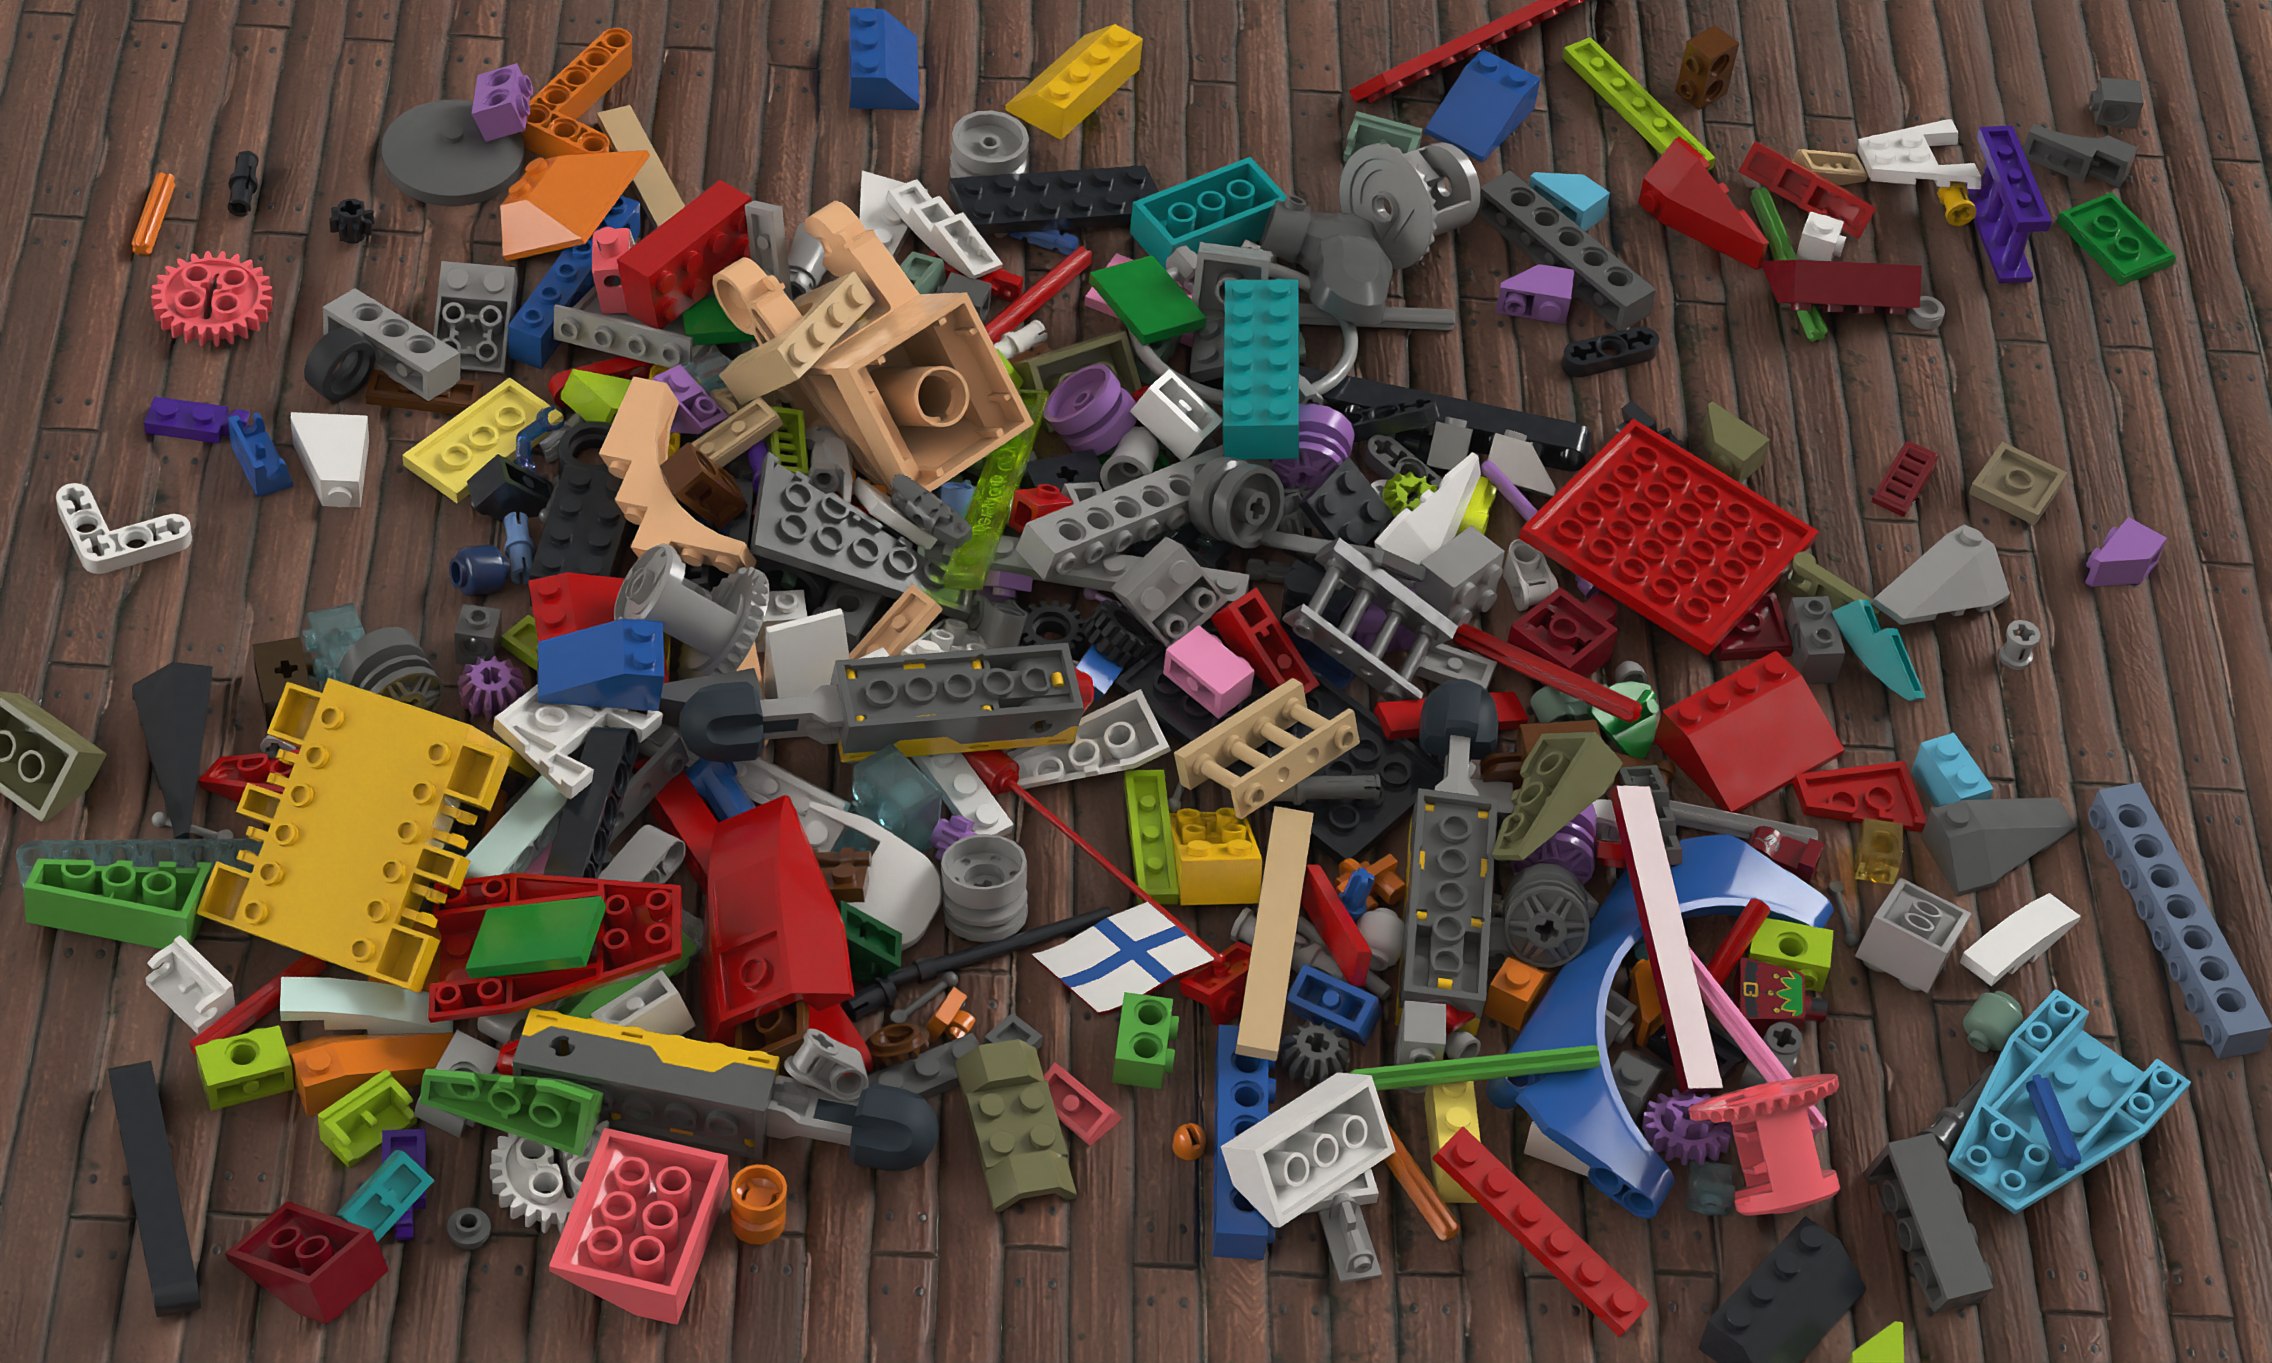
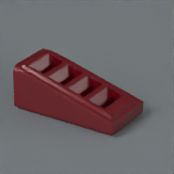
M1906 441L1873 495L1871 502L1905 517L1931 478L1938 455L1911 441ZM1890 490V491H1892V492H1894V493H1897V494H1899V495L1905 497V500L1902 499V498H1900V497H1897V496H1895V495H1893V494H1891V493H1889V492H1887V491Z

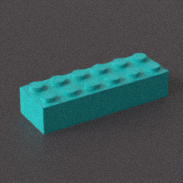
M1298 279L1225 280L1224 457H1233L1239 460L1299 459Z

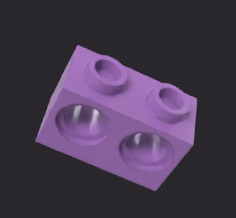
M517 63L478 74L471 114L485 142L525 131L527 115H530L529 100L530 96L533 95V87L529 77L522 75Z

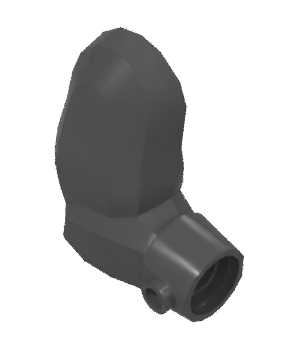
M1287 195L1285 201L1276 200L1263 230L1260 249L1271 251V254L1291 263L1296 262L1307 269L1311 284L1308 297L1313 304L1327 313L1361 325H1377L1382 323L1392 274V263L1385 254L1381 239L1373 223L1354 214L1313 211L1311 207L1306 206L1305 200L1294 195Z

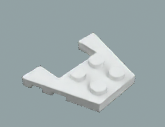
M1952 119L1858 139L1857 152L1871 181L1915 185L1916 178L1934 180L1936 186L1950 187L1951 181L1968 182L1967 189H1981V175L1975 163L1938 165L1929 147L1958 145V130Z
M537 684L495 717L493 730L565 797L572 799L592 783L594 769L568 757V755L587 741L588 734L593 726L634 728L638 735V742L641 743L661 727L663 713L648 710L646 715L629 709L539 703Z

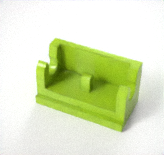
M385 1069L318 1114L320 1140L348 1168H351L382 1146V1130H406L417 1123V1117L414 1116L413 1110L407 1106L413 1102V1099L392 1077V1074Z

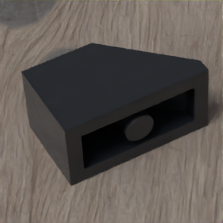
M499 454L467 480L471 495L470 501L474 509L478 513L488 515L500 522H504L505 516L512 512H516L517 520H519L520 512L526 514L528 518L538 517L539 512L546 508L554 489L552 482Z

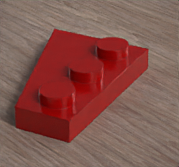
M1905 761L1795 774L1792 782L1803 815L1923 832L1927 821Z

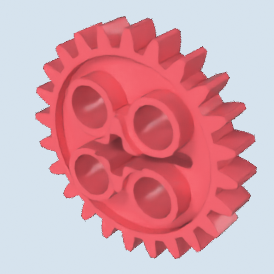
M206 251L204 258L199 259L193 253L191 254V261L188 263L180 258L177 259L178 268L166 266V275H157V285H152L153 296H151L155 320L161 321L163 331L171 329L172 338H177L184 334L186 344L190 343L194 338L199 339L201 347L206 344L207 340H213L214 345L219 347L221 339L225 338L230 344H234V336L239 335L247 339L248 329L258 332L260 330L259 322H267L268 312L273 311L272 286H270L269 276H263L262 267L253 268V261L251 259L240 263L239 254L234 255L231 259H226L225 251H221L217 258H212L211 253ZM217 278V289L213 291V284L215 279ZM212 305L211 316L208 319V308Z

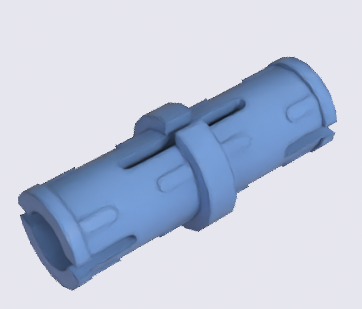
M512 512L504 518L507 537L504 550L505 555L510 559L511 580L516 584H520L519 572H521L523 585L529 584V573L533 564L532 556L534 555L535 544L529 536L527 515L520 512V524H517L516 512Z

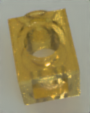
M1863 819L1856 840L1855 879L1894 885L1902 862L1903 824Z

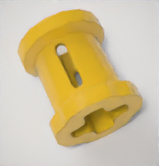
M1951 181L1950 187L1939 188L1937 194L1940 203L1945 205V217L1949 224L1961 226L1975 218L1977 214L1976 207L1968 199V190L1965 182Z

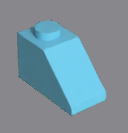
M1539 172L1530 175L1529 186L1570 220L1574 221L1585 232L1604 219L1610 192L1585 175Z

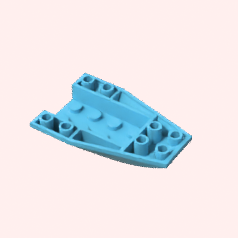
M2057 989L2009 1037L1948 1160L1949 1168L2013 1214L2019 1213L2144 1137L2191 1084V1081L2159 1059H2156L2143 1072L2083 1031L2089 1011ZM2040 1074L2042 1078H2049L2082 1158L2081 1163L2075 1165V1170L2067 1171L2066 1168H2059L2026 1089V1083L2033 1080L2034 1075Z

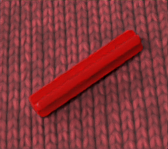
M1757 898L1751 899L1706 967L1721 987L1770 913V907Z

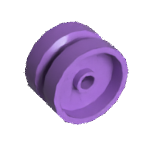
M1104 364L1084 367L1068 376L1054 389L1043 408L1044 418L1058 434L1062 435V440L1072 453L1093 449L1096 456L1118 444L1121 438L1133 428L1137 421V418L1130 412L1136 404L1135 400L1125 389L1120 387V381Z

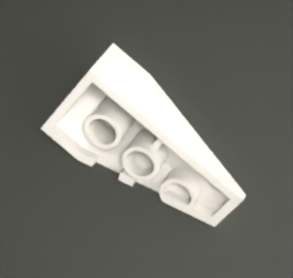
M1472 452L1443 477L1439 490L1433 493L1428 489L1420 496L1421 503L1414 511L1405 508L1374 541L1375 548L1389 551L1420 565L1421 561L1455 538L1481 475L1479 457ZM1394 578L1407 588L1414 587L1415 589L1416 587L1415 581Z

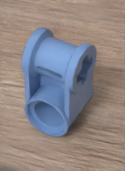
M963 480L962 483L945 482L931 491L932 494L953 508L970 525L974 489L970 480Z

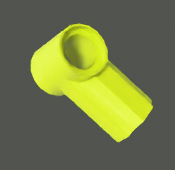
M1480 476L1455 537L1470 526L1483 535L1485 534L1489 511L1497 488L1492 485L1488 478Z

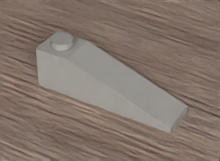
M1964 524L1939 540L1874 598L1872 605L1899 624L1904 625L1934 620L1938 613L1950 612L1953 616L1963 615L1965 609L1976 608L1979 612L1989 611L2007 600L2010 592L1995 545L1984 538L1979 530Z

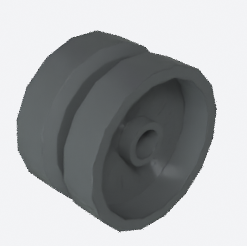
M1217 457L1206 463L1198 472L1192 484L1188 502L1190 520L1196 530L1207 537L1219 541L1225 540L1229 544L1241 548H1255L1263 544L1261 542L1263 530L1276 531L1282 518L1285 503L1283 484L1278 475L1266 467L1248 464L1243 460L1233 457Z

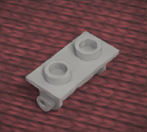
M1348 1193L1335 1195L1331 1208L1318 1210V1214L1340 1283L1382 1277L1360 1205L1356 1204L1355 1199L1349 1197Z

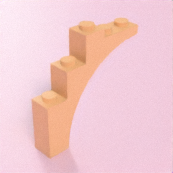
M633 376L599 452V455L609 468V472L618 478L624 479L615 502L629 522L640 525L631 545L632 550L640 558L650 548L665 543L675 548L677 554L681 557V561L692 566L699 567L702 564L715 566L717 569L729 574L730 572L736 573L742 567L754 568L757 560L752 553H749L750 550L745 542L716 533L696 521L678 503L660 465L668 459L670 430L679 401L667 383Z

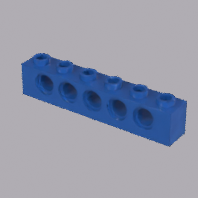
M620 196L596 230L604 227H612L614 229L628 228L635 241L640 234V202ZM593 234L586 244L564 249L508 325L509 358L542 370L562 341L553 339L554 306L557 304L573 308L595 286L592 274Z
M1219 1025L1215 1045L1212 1256L1264 1260L1266 1244L1274 1243L1276 1227H1273L1233 1186L1221 1146L1273 1114L1268 1112V1103L1274 1104L1276 1079L1268 1078V1070H1274L1275 1061L1235 1054L1239 1026Z

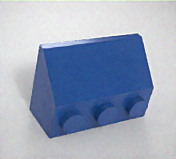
M850 8L848 36L850 108L919 110L917 36L885 9Z

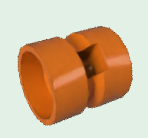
M759 1164L747 1166L737 1172L732 1180L730 1225L733 1233L740 1240L748 1244L762 1245L770 1243L777 1239L785 1229L787 1184L784 1176L777 1169Z

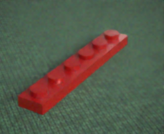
M1464 1126L1433 1156L1432 1159L1618 1337L1649 1307L1650 1303Z

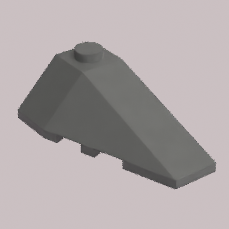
M2058 798L1972 799L1931 808L1921 840L1958 897L1993 887L2001 881L2002 876L2012 869L2018 870L2026 864L2027 859L2038 852L2046 851L2073 833L2076 825Z

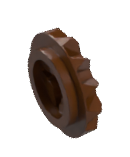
M896 1023L879 1029L865 1043L874 1064L885 1063L886 1066H890L893 1063L900 1062L903 1064L906 1060L917 1059L919 1054L929 1050L931 1038L929 1031L923 1026L913 1023Z

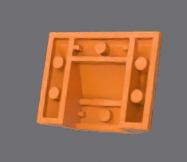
M637 150L564 155L548 159L540 157L531 161L525 168L526 173L509 188L510 194L500 205L502 248L505 260L511 261L586 244L650 157L648 151Z

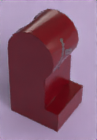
M1767 826L1754 828L1747 844L1784 870L1791 872L1808 885H1810L1825 845V843L1812 838L1809 839L1808 844H1805L1790 837H1784L1777 830Z

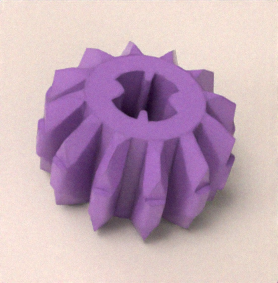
M495 654L491 661H484L478 657L475 665L465 664L463 675L459 676L457 683L462 709H469L472 718L484 715L488 722L492 716H497L517 701L525 690L520 668H513L510 659L498 662Z

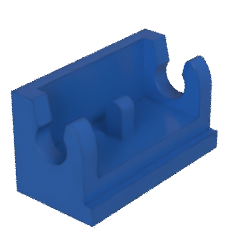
M254 413V424L246 429L243 428L244 426L239 415L228 417L231 448L256 496L260 497L293 487V480L289 475L288 467L285 461L280 458L267 431H265L261 415Z

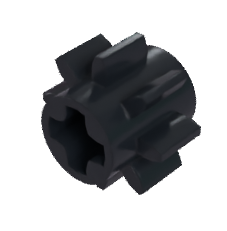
M346 199L341 201L337 207L331 208L332 217L329 218L330 232H339L340 241L355 244L363 241L366 235H372L374 211L365 210L363 201Z

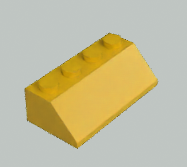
M1116 24L1084 35L1005 105V110L1062 140L1139 70L1143 38Z

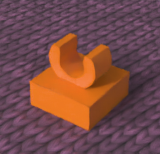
M955 987L942 1000L925 1026L933 1043L943 1031L952 1040L963 1037L969 1032L976 1021L968 1012L959 1010L967 996Z

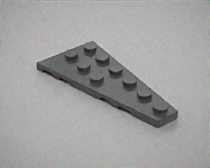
M770 452L767 453L762 462L749 553L896 600L913 583L943 609L940 614L961 621L967 619L971 613L974 582L936 558L928 560L911 549L913 544L900 536L898 540L881 530L883 524L836 494H825L808 483L809 477L799 471L793 474L778 464L779 458Z

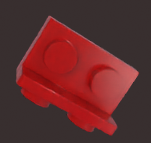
M1239 941L1223 951L1226 957L1223 966L1214 967L1211 964L1195 970L1178 980L1183 995L1208 1006L1212 1024L1217 1027L1225 1025L1242 1013L1252 947Z

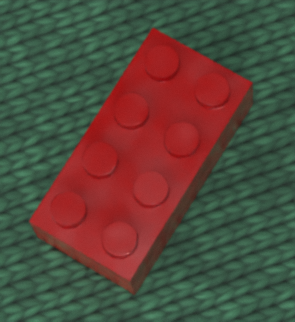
M719 180L617 258L627 314L651 328L662 330L714 289L712 283L713 275L743 257L751 259L745 205L752 202V197Z

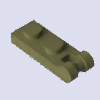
M1807 552L1795 554L1791 564L1793 571L1789 572L1785 582V586L1790 592L1798 597L1829 596L1832 610H1836L1858 599L1869 600L1878 622L1880 621L1882 611L1872 605V598L1817 565L1815 558Z

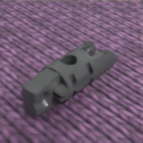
M898 474L892 478L891 487L892 491L895 492L892 494L891 503L906 517L933 537L955 549H958L972 538L973 528L953 508L916 481L911 480L908 476Z

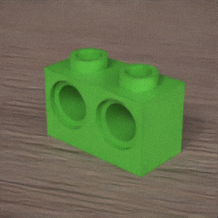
M1124 992L1112 1083L1161 1089L1163 1074H1172L1175 1049H1168L1167 1045L1168 1040L1176 1041L1179 1016L1171 1015L1173 999Z

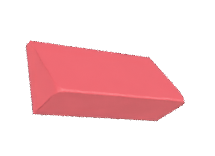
M1056 1062L1044 1074V1079L1047 1080L1058 1120L1088 1145L1091 1146L1122 1119V1116Z

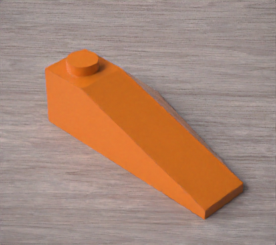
M456 1032L324 1035L286 1046L292 1063L294 1084L307 1117L319 1114L385 1069L392 1074V1077L404 1089L422 1084L423 1073L426 1069L436 1068Z

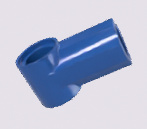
M699 758L684 770V773L698 794L708 800L721 821L756 807L736 778L738 771L733 762H713Z

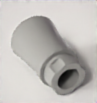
M804 222L797 226L793 243L788 253L792 301L816 289L827 270L823 266L824 248L818 239L813 238L804 230Z
M1133 426L1121 438L1112 456L1104 463L1100 472V479L1106 491L1153 472L1154 464L1159 454V443L1157 437L1145 426Z

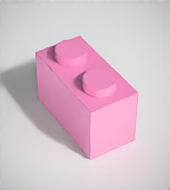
M1198 625L1166 649L1163 674L1219 719L1251 695L1254 669L1251 668L1244 658L1236 656L1225 647L1217 636L1209 634Z

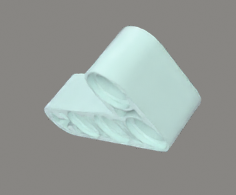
M541 775L465 857L471 863L464 879L524 873L554 840L568 798Z

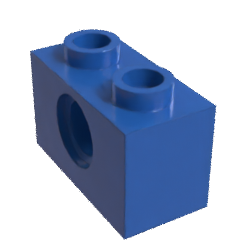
M1303 964L1286 997V1002L1293 1014L1306 1020L1309 1019L1310 1022L1320 1025L1325 1020L1327 1029L1331 1030L1340 1027L1341 1036L1363 1046H1366L1383 1012L1377 996L1306 964Z

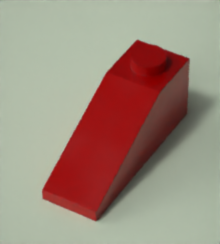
M1257 587L1210 617L1229 649L1236 656L1244 658L1251 668L1254 669V673L1272 690L1292 678L1303 683L1305 694L1320 685Z

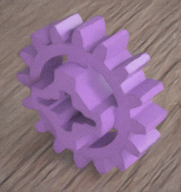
M1673 1089L1670 1098L1660 1093L1657 1096V1103L1649 1101L1647 1112H1644L1642 1130H1645L1644 1138L1646 1141L1653 1142L1652 1148L1656 1153L1666 1152L1665 1160L1670 1161L1674 1157L1681 1158V1164L1686 1166L1689 1159H1695L1699 1165H1704L1705 1157L1717 1161L1720 1152H1728L1729 1144L1732 1142L1733 1137L1731 1122L1725 1121L1714 1124L1710 1119L1704 1121L1691 1120L1688 1108L1698 1102L1709 1099L1710 1094L1706 1093L1702 1097L1695 1096V1093L1681 1095L1677 1089Z

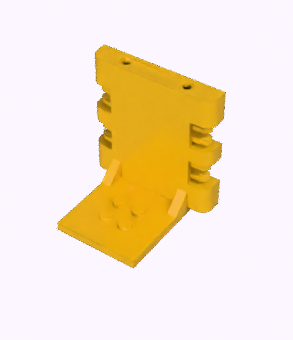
M328 678L323 693L287 682L267 734L301 748L299 754L279 749L276 758L280 762L288 765L294 764L289 779L279 773H269L266 782L284 788L283 794L247 783L236 812L269 825L270 828L268 832L249 826L245 835L249 836L250 839L264 842L259 856L247 850H239L236 859L253 865L252 873L216 861L196 914L420 994L440 940L430 935L412 930L414 922L431 928H435L438 922L434 915L423 911L419 912L424 897L437 904H444L448 895L429 888L430 881L460 891L471 863L469 859L461 855L443 850L444 844L463 850L466 849L468 840H465V837L449 833L454 819L468 826L475 825L478 816L458 809L460 803L491 811L505 773L529 781L536 774L537 770L518 752L472 725Z

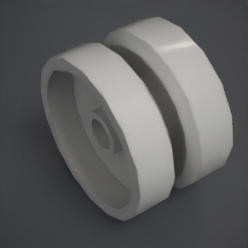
M992 110L976 111L963 116L955 124L951 136L952 153L949 164L951 178L1026 173V156L1029 145L1027 129L1018 119L1002 112Z

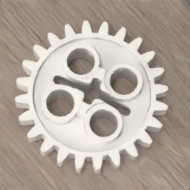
M606 1120L596 1126L582 1157L557 1149L559 1166L554 1164L552 1147L508 1133V1137L499 1136L498 1149L492 1150L490 1165L493 1194H499V1206L501 1208L510 1206V1218L512 1219L524 1214L525 1227L527 1228L536 1221H540L543 1233L548 1231L551 1224H557L558 1230L562 1234L581 1187V1181L585 1177L603 1129H609V1122ZM528 1157H538V1158H537V1159H529ZM561 1173L567 1176V1189L570 1192L571 1199L565 1195ZM550 1191L551 1193L543 1194L539 1192Z

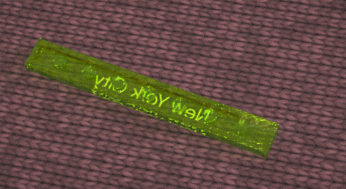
M1017 389L1034 425L988 454L964 519L973 528L972 538L958 549L954 548L943 577L945 588L983 590L1012 508L1015 490L1019 488L1044 417L1043 410L1049 397L1048 391Z

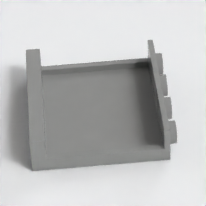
M613 275L615 280H612V285H620V277ZM595 286L573 308L557 304L554 306L553 339L668 368L681 365L688 373L691 372L713 346H692L693 338L685 336L682 314L662 330L651 328L627 313L602 315ZM714 289L703 298L716 297Z

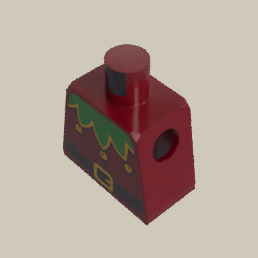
M1740 957L1733 980V1003L1762 1040L1770 1026L1778 1022L1790 1023L1797 1027L1800 1032L1804 1021L1825 1022L1828 1001L1825 998L1805 996V976L1801 972Z

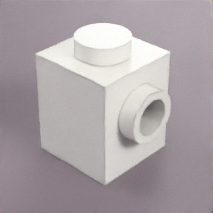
M1810 211L1798 246L1797 259L1832 261L1834 256L1840 257L1846 237L1840 235L1844 221Z

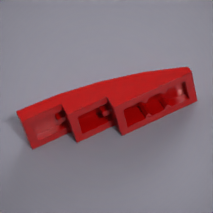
M1754 141L1738 171L1766 186L1768 190L1797 204L1799 208L1809 213L1811 211L1844 221L1842 230L1860 239L1876 207L1757 141Z

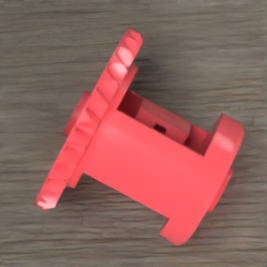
M1836 1074L1810 1075L1759 1084L1706 1099L1688 1108L1690 1119L1694 1121L1710 1119L1714 1124L1725 1121L1731 1122L1746 1187L1734 1192L1737 1212L1745 1216L1789 1213L1804 1209L1811 1204L1829 1199L1837 1194L1840 1189L1837 1173L1835 1170H1821L1806 1109L1819 1103V1099H1823L1837 1091L1839 1081Z

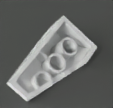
M1140 689L1082 717L1074 743L1023 747L1007 755L1019 764L1020 770L1017 784L1023 789L1137 768L1170 752L1171 749Z

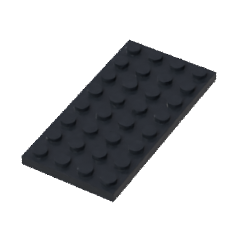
M1211 619L1206 620L1201 627L1209 634L1217 636L1223 645L1229 649ZM1159 644L1114 681L1113 691L1122 698L1141 689L1158 725L1183 745H1187L1273 691L1254 673L1251 695L1218 719L1163 674L1167 648L1162 644ZM1307 664L1320 684L1305 694L1307 708L1328 720L1333 719L1347 709L1353 710L1360 740L1358 745L1309 776L1378 774L1381 787H1376V789L1380 790V798L1378 800L1306 799V802L1301 805H1294L1292 801H1273L1264 807L1272 813L1274 806L1314 813L1310 842L1338 864L1348 858L1358 861L1413 813L1419 788L1434 790L1435 786L1443 781L1444 766L1404 736L1395 738V740H1387L1376 715ZM1298 721L1284 731L1302 739L1314 730ZM1269 740L1255 750L1272 758L1283 751L1284 748ZM1239 759L1225 769L1242 777L1255 768Z

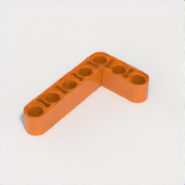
M611 28L604 31L529 101L530 115H527L525 131L521 132L526 149L547 159L564 155L609 152V139L606 135L576 120L631 69L632 35L630 32L622 28Z

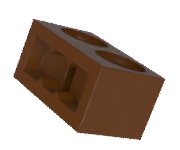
M1716 25L1687 40L1675 92L1698 110L1725 96L1728 92L1739 43Z
M689 442L660 465L673 495L708 522H714L719 530L748 507L735 478Z

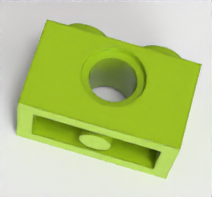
M1766 918L1746 948L1745 958L1799 971L1805 976V990L1822 992L1830 970L1834 930Z
M279 1025L266 1029L258 1028L246 1034L226 1039H214L206 1044L195 1046L198 1072L211 1111L294 1090L292 1063Z

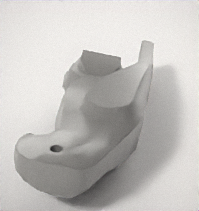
M813 426L806 429L807 449L812 451L811 468L807 473V477L810 478L808 483L825 494L834 493L837 490L843 496V500L851 504L853 458L850 448L828 426Z

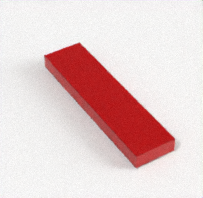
M1514 691L1489 693L1495 701L1498 713V731L1519 729L1520 724H1527L1529 719ZM1426 698L1377 703L1374 714L1377 716L1387 740H1395V738L1405 737L1406 739L1419 738L1421 710Z
M1306 865L1301 903L1348 984L1355 987H1364L1372 951L1320 865Z

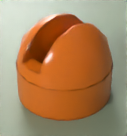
M1194 1123L1179 1126L1173 1137L1172 1148L1174 1153L1185 1160L1200 1158L1205 1152L1207 1143L1204 1129ZM1190 1136L1194 1137L1196 1145H1192Z

